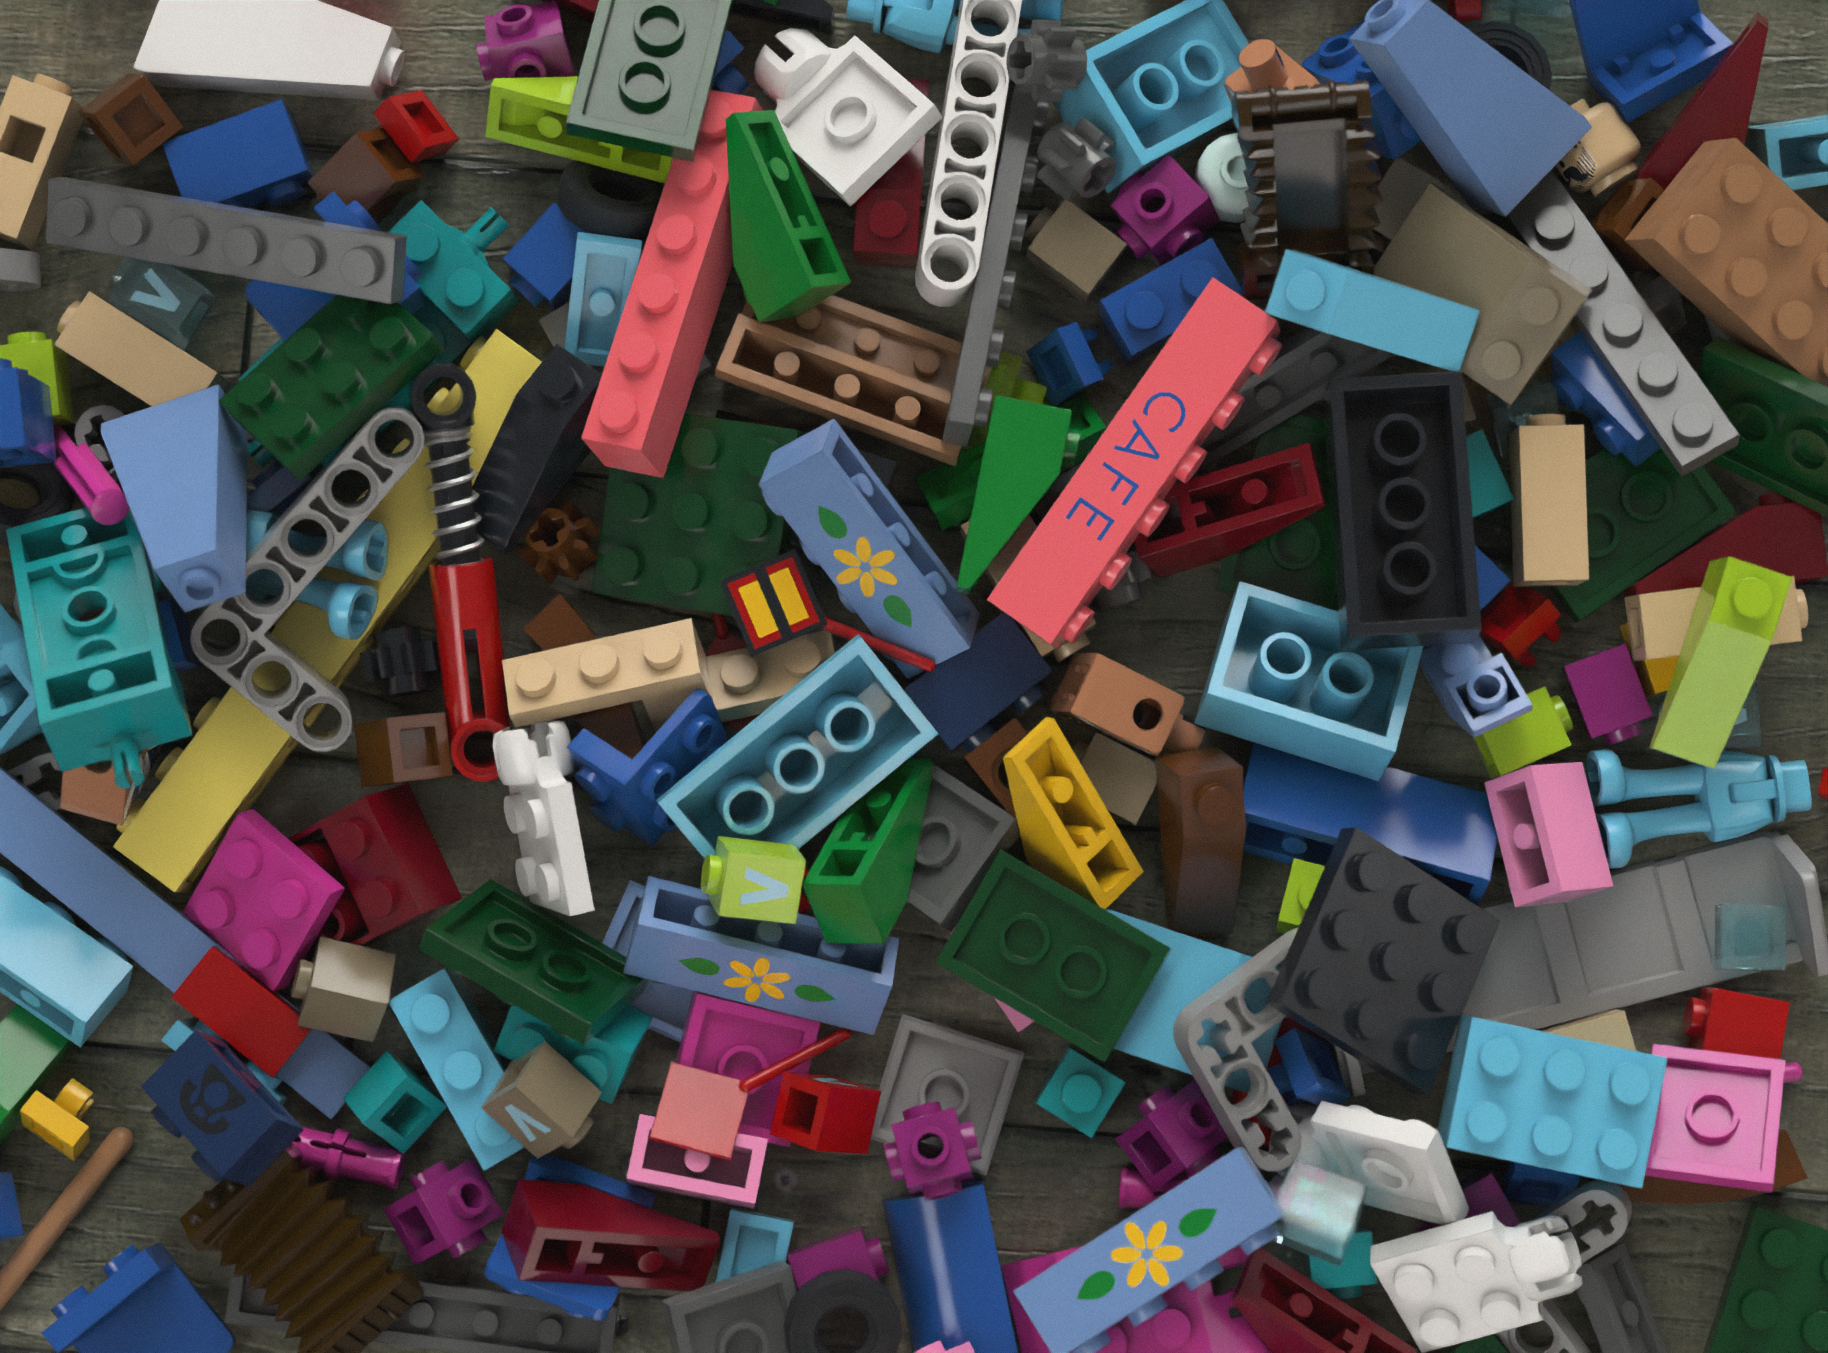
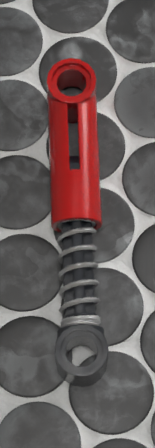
M437 360L431 362L411 380L409 399L415 412V417L423 430L425 437L424 447L429 448L430 462L424 467L431 470L432 485L427 490L434 493L435 507L429 512L436 515L438 530H435L432 535L439 537L440 552L434 557L441 560L429 564V574L451 757L458 771L473 781L488 782L499 778L494 754L483 760L473 759L463 751L464 743L474 732L482 730L495 734L506 727H510V730H512L508 710L502 664L504 652L494 561L491 557H480L479 546L482 545L484 539L477 534L476 524L480 522L482 517L475 512L474 502L478 499L479 494L472 489L471 479L475 477L477 472L470 467L469 456L473 454L474 449L467 444L472 436L470 432L471 425L475 424L476 390L473 381L461 367L450 361ZM449 377L459 384L460 399L457 405L449 411L436 412L425 404L424 390L428 383L435 378ZM466 653H477L483 709L472 710Z

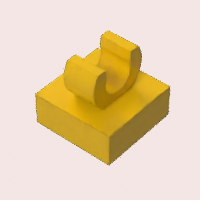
M73 1078L62 1089L54 1102L35 1090L20 1109L22 1126L72 1161H75L90 1142L89 1126L80 1120L93 1105L94 1100L91 1097L94 1093Z

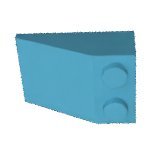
M1185 0L1086 50L1087 69L1084 78L1077 85L1076 90H1062L1061 102H1053L1064 122H1070L1076 127L1080 119L1085 117L1116 142V146L1108 153L1115 160L1116 169L1112 179L1104 188L1107 194L1122 187L1134 175L1140 172L1147 173L1168 154L1174 158L1234 122L1231 102L1224 83L1230 74L1241 67L1239 54L1249 42L1223 0Z
M1106 908L1105 910L1172 949L1115 1049L1192 1075L1173 1038L1174 1023L1178 1014L1185 1006L1252 957ZM1264 978L1253 980L1245 992V1004L1251 1013L1262 1011L1267 1005L1266 1001L1270 994V987ZM1204 1020L1201 1023L1204 1034L1197 1042L1213 1047L1220 1058L1229 1055V1053L1218 1050L1211 1039L1210 1031L1217 1024ZM1282 1020L1251 1042L1265 1068H1267L1275 1044L1274 1040L1277 1038ZM1244 1069L1232 1072L1227 1078L1225 1086L1248 1093L1250 1090L1248 1073Z

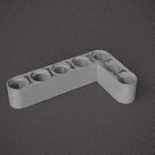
M382 406L361 425L246 555V579L256 570H272L283 581V588L280 593L273 599L265 601L257 600L246 590V593L202 606L192 622L190 642L193 652L199 660L303 746L313 751L327 752L334 750L347 740L352 727V716L348 699L341 690L268 630L421 454L425 438L422 427L415 415L402 406ZM392 419L403 421L408 424L412 431V438L408 447L402 452L394 454L382 451L374 441L378 427L385 421ZM348 469L360 471L369 480V488L365 496L359 501L352 503L343 502L336 498L331 490L332 481L335 476L341 471ZM304 519L315 520L326 530V538L323 544L316 550L309 552L298 550L288 539V532L292 525ZM227 619L233 622L239 629L240 637L230 648L223 650L215 649L209 646L203 639L201 632L204 626L211 620ZM267 661H277L286 666L291 676L288 683L281 689L275 691L264 690L253 679L252 675L256 667ZM328 703L336 707L340 712V720L333 729L326 732H316L308 728L304 723L303 716L308 708L314 704Z

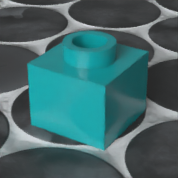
M388 1051L376 1061L343 1097V1100L366 1127L403 1154L447 1107L445 1102L424 1078Z
M1359 1226L1301 1232L1305 1277L1339 1299L1362 1296V1285L1377 1284V1275L1370 1265L1373 1235L1372 1231L1368 1228Z

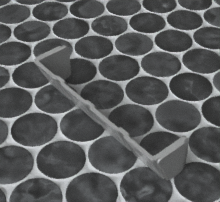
M1762 831L1681 852L1673 858L1657 862L1650 860L1611 870L1610 874L1614 887L1568 902L1515 907L1513 898L1510 896L1479 904L1480 908L1499 919L1500 923L1462 1015L1537 1030L1804 961L1816 977L1828 975V941L1816 868L1788 834L1780 835L1778 831ZM1458 1024L1454 1031V1034L1452 1036L1446 1053L1451 1052L1454 1049ZM1327 1041L1344 1084L1349 1088L1352 1096L1357 1097L1366 1094L1362 1074L1376 1070Z

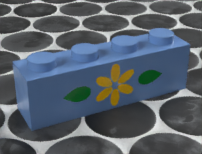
M835 419L771 453L759 483L767 505L776 515L785 518L800 538L801 547L805 555L812 563L821 565L837 586L838 595L844 606L850 612L859 615L874 637L929 658L936 665L971 647L980 613L966 594L955 592L957 586L955 579ZM882 654L887 660L894 661L907 679L924 671Z
M648 876L634 922L623 973L874 1035L892 989L899 938L888 936L884 944L826 943L815 917L797 913L796 924L718 916L708 900V894H703L701 889Z
M1237 1147L1013 1292L1051 1353H1096L1113 1342L1106 1332L1110 1327L1126 1317L1136 1327L1168 1307L1162 1296L1168 1290L1184 1281L1191 1292L1223 1272L1224 1269L1218 1259L1240 1245L1248 1256L1281 1235L1274 1223L1287 1214L1244 1147Z

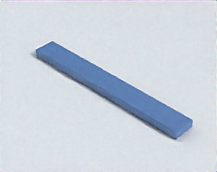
M0 766L1 854L174 993L214 945L250 972L189 917ZM279 990L275 991L277 995L300 1012L298 1005ZM313 1029L276 1075L327 1117L332 1119L344 1105L343 1097L372 1065L332 1033Z

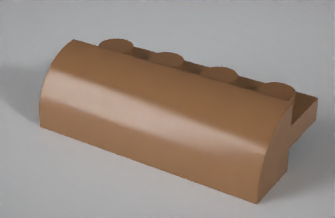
M835 295L829 296L798 317L758 322L753 308L747 301L742 313H738L716 366L715 378L827 420L835 419L838 424L954 467L958 464L965 447L942 442L962 342ZM985 366L981 384L982 388H987L994 368Z

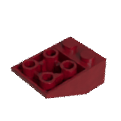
M408 783L367 795L288 838L345 887L304 960L312 961L320 936L366 947L462 899Z

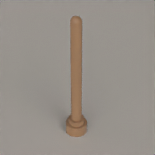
M117 1127L109 1133L0 1269V1311L130 1150L134 1143V1136L128 1128Z

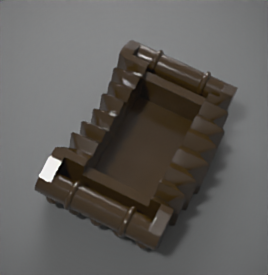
M1329 80L1326 84H1315L1311 89H1309L1308 85L1294 86L1293 90H1289L1288 87L1275 88L1273 85H1270L1268 89L1255 90L1254 94H1249V91L1235 92L1233 100H1231L1232 117L1239 134L1237 139L1246 166V170L1243 173L1249 188L1245 191L1249 207L1242 210L1246 222L1240 225L1245 242L1237 247V263L1242 297L1246 300L1270 298L1286 249L1297 250L1374 275V264L1368 249L1378 247L1372 228L1379 226L1381 223L1374 206L1383 202V198L1376 184L1377 181L1382 179L1375 162L1381 155L1373 138L1376 133L1370 121L1372 112L1368 80L1354 81L1353 85H1349L1348 82L1335 83L1333 80Z
M293 1143L249 1187L224 1178L210 1191H204L203 1198L180 1218L189 1238L188 1241L198 1252L222 1251L219 1268L235 1265L232 1278L249 1276L248 1290L267 1289L262 1308L279 1304L274 1322L290 1321L284 1339L301 1337L297 1353H361L384 1329H387L395 1320L400 1321L402 1314L410 1305L425 1294L424 1289L409 1269H392L397 1252L379 1251L385 1231L367 1232L370 1214L352 1215L355 1195L333 1198L336 1179L316 1183L319 1165L300 1170L303 1153Z

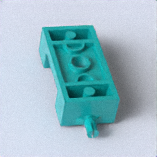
M421 200L389 231V233L407 236L406 255L423 276L417 284L421 289L424 306L415 312L413 316L437 337L445 349L432 362L437 360L450 361L457 365L470 346L479 337H485L520 303L512 290L490 269L487 259L483 254V251L506 228L510 227L491 206L463 233L461 230L445 224ZM280 338L238 380L241 381L277 349L284 340ZM444 377L435 378L428 383L424 390V396ZM410 382L383 406L398 405L411 410L412 405L409 399ZM392 419L381 424L375 433V444L400 420ZM350 436L321 462L323 466L329 462ZM255 439L247 446V453L262 468L273 458ZM350 469L341 471L336 477L341 479Z
M85 507L6 529L39 725L61 771L65 772L112 759L115 784L120 788L130 789L129 771L135 787L139 786L144 781L139 751L192 736V730L183 687L168 652L157 592L163 590L161 579L153 569L130 507L126 517L114 525L98 523ZM105 608V611L94 620L87 622L78 621L83 612Z

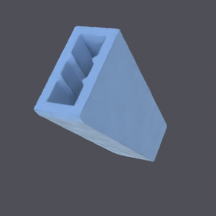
M1380 0L1368 10L1365 15V22L1349 38L1471 208L1506 217L1592 128L1583 115L1430 0Z
M219 384L101 423V435L153 569L184 612L246 593L247 431L218 402L225 395Z

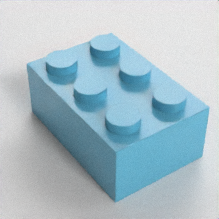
M1239 581L1225 614L1194 724L1379 781L1396 752L1423 646L1341 651L1338 611Z
M1461 1015L1438 1131L1444 1146L1447 1148L1642 1188L1667 1058Z

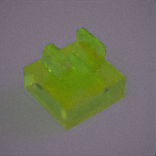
M1001 351L997 368L992 369L986 387L993 390L987 418L988 423L990 422L995 395L1038 404L1043 403L1047 387L1031 381L1018 379L1023 357Z

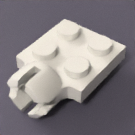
M789 28L774 36L794 55L785 62L765 44L755 62V79L764 90L763 92L777 104L775 113L794 156L850 207L943 118L933 102L856 36H853L845 45L835 49L828 48L806 29Z
M548 720L531 724V730L527 733L523 729L510 730V727H506L493 735L492 746L498 776L502 784L509 786L510 795L504 798V813L509 829L513 834H518L522 858L516 860L515 870L520 890L524 896H529L530 902L567 916L595 911L572 784L563 778L574 770V761L567 748L571 743L569 730L565 722L560 720Z
M1321 1101L1318 1107L1304 1103L1287 1106L1297 1122L1301 1134V1148L1297 1158L1289 1167L1276 1171L1284 1178L1310 1185H1326L1331 1182L1339 1188L1346 1200L1439 1225L1465 1219L1469 1206L1438 1129H1434L1419 1120L1409 1119L1402 1121L1377 1115L1359 1105L1345 1107ZM1272 1129L1271 1137L1277 1132L1276 1130ZM1269 1141V1152H1270V1151L1273 1149V1146H1272V1144H1271V1141Z
M1491 1211L1372 1245L1370 1251V1265L1421 1353L1542 1321L1544 1300L1572 1293L1582 1285V1276L1576 1274L1577 1269L1582 1264L1573 1234L1568 1232L1554 1237L1548 1235L1569 1229L1565 1220L1560 1216L1549 1215L1521 1223L1516 1227H1508L1499 1222L1494 1212Z

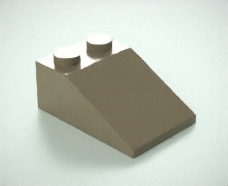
M1433 182L1427 187L1374 267V276L1481 310L1460 371L1510 405L1522 394L1593 291Z

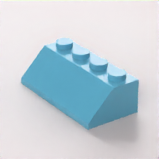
M858 634L656 799V801L704 859L707 854L715 855L718 836L792 844L799 849L937 736L938 732Z

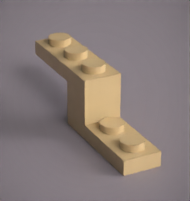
M689 618L502 660L509 716L515 728L642 700L654 730L657 732L696 689H701L711 695L721 722L761 714L836 653L832 633L823 630L802 635L751 657L748 647L706 656L693 621Z

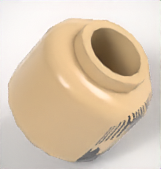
M1581 99L1571 105V107L1583 115L1592 128L1555 167L1573 192L1583 193L1590 190L1594 197H1598L1638 170L1633 161L1638 157L1641 145L1613 103L1604 102L1590 108L1585 99Z

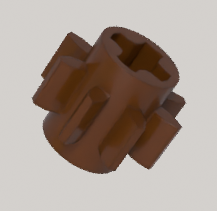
M567 501L562 510L545 508L525 533L528 545L523 547L518 554L531 568L536 567V572L549 584L556 579L557 575L571 577L574 581L579 580V574L589 566L591 561H598L599 556L593 551V545L590 540L596 538L601 532L588 517L583 518V514L572 502Z

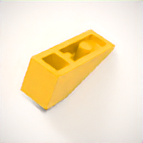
M1046 717L1003 757L1025 857L1035 870L1105 910L1144 871L1055 719Z

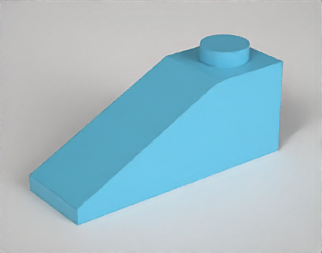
M1286 249L1265 313L1337 337L1455 372L1461 370L1481 310L1310 254Z

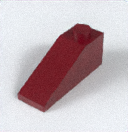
M1759 12L1756 13L1640 163L1637 171L1638 179L1651 178L1663 189H1666L1704 141L1737 138L1743 145L1745 144L1768 33L1767 18Z
M905 78L929 99L930 80ZM926 134L857 200L853 246L854 263L856 265L916 268L919 251Z
M1306 443L1192 478L1186 484L1183 482L1174 484L1163 499L1170 507L1161 523L1149 537L1140 532L1135 539L1138 558L1159 577H1167L1220 561L1326 507L1312 445Z
M1778 493L1759 496L1760 506L1753 507L1739 514L1623 591L1624 602L1625 597L1638 594L1702 587L1709 562L1725 557H1732L1786 576H1794L1795 584L1814 582L1828 576V566L1821 514Z
M523 1179L518 1180L502 1229V1235L518 1280L675 1291H694L705 1285L721 1241L718 1233L582 1184Z
M1259 1248L1249 1254L1232 1301L1272 1353L1417 1352L1415 1348L1263 1248Z

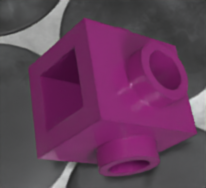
M558 0L533 6L512 5L500 10L497 14L483 17L487 42L476 44V49L485 82L494 80V78L575 77L572 53Z
M1169 154L1147 173L1140 172L1131 177L1120 189L1118 199L1111 204L1121 223V226L1115 231L1117 237L1127 244L1126 248L1138 260L1148 254L1159 266L1201 244L1204 233L1220 220L1210 197Z
M1193 1080L1176 1094L1166 1084L1139 1104L1137 1108L1144 1118L1116 1138L1124 1152L1153 1191H1155L1182 1171L1191 1178L1222 1158L1215 1146L1228 1136L1196 1080Z
M940 1102L925 1103L904 1110L902 1112L904 1121L891 1124L895 1141L883 1144L893 1182L905 1179L911 1196L923 1193L925 1201L938 1200L963 1192L961 1183L974 1180L970 1162L982 1159L972 1121L959 1124L955 1108L942 1110ZM938 1137L943 1142L942 1153L934 1159L922 1157L919 1154L920 1142L924 1139Z
M473 1158L450 1171L444 1160L436 1163L409 1179L415 1191L383 1209L414 1265L423 1262L448 1248L453 1259L487 1240L482 1227L504 1215L494 1198L491 1185L481 1175Z

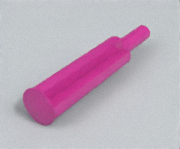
M53 425L56 452L60 456L57 458V462H54L55 467L98 523L114 525L122 521L129 511V504L123 490L85 442L76 446L60 425Z

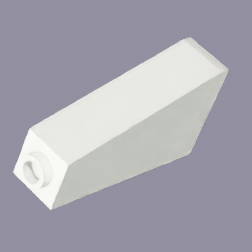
M159 0L133 68L139 74L145 75L151 84L158 87L380 101L385 85L393 87L396 84L404 64L405 51L400 49L402 42L393 27L318 0Z

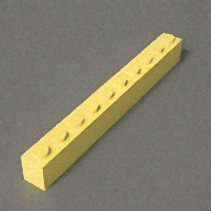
M498 329L493 332L488 340L482 336L479 337L467 350L459 366L473 381L476 390L475 424L471 425L470 432L472 436L470 441L467 442L474 449L473 454L469 456L470 467L477 472L475 477L471 479L472 486L516 394L542 363V361ZM456 382L451 391L445 387L441 388L427 406L436 412H446L454 408L460 399L459 384ZM405 438L392 453L402 452L411 441ZM424 446L414 464L366 517L367 519L381 522L387 531L388 558L384 576L376 581L328 566H324L315 576L329 581H349L368 585L377 590L379 599L376 611L363 635L356 640L337 637L329 627L327 612L295 600L273 624L275 628L271 633L338 689L359 662V653L366 652L373 643L372 634L381 632L427 570L429 564L435 559L434 556L440 552L439 537L432 535L438 528L436 515L429 512L435 507L434 493L427 490L432 485L431 470L424 467L430 462L429 448ZM368 490L362 493L356 501H359L361 498H363ZM267 661L256 667L252 676L260 688L275 691L284 687L291 675L285 665L277 661ZM230 687L222 699L215 695L204 705L193 723V726L199 731L185 750L176 747L168 754L155 774V778L161 781L146 802L140 798L137 799L124 825H117L116 827L122 835L113 847L173 892H189L213 859L237 814L251 808L299 743L233 687ZM327 703L314 704L307 709L303 720L308 728H310Z

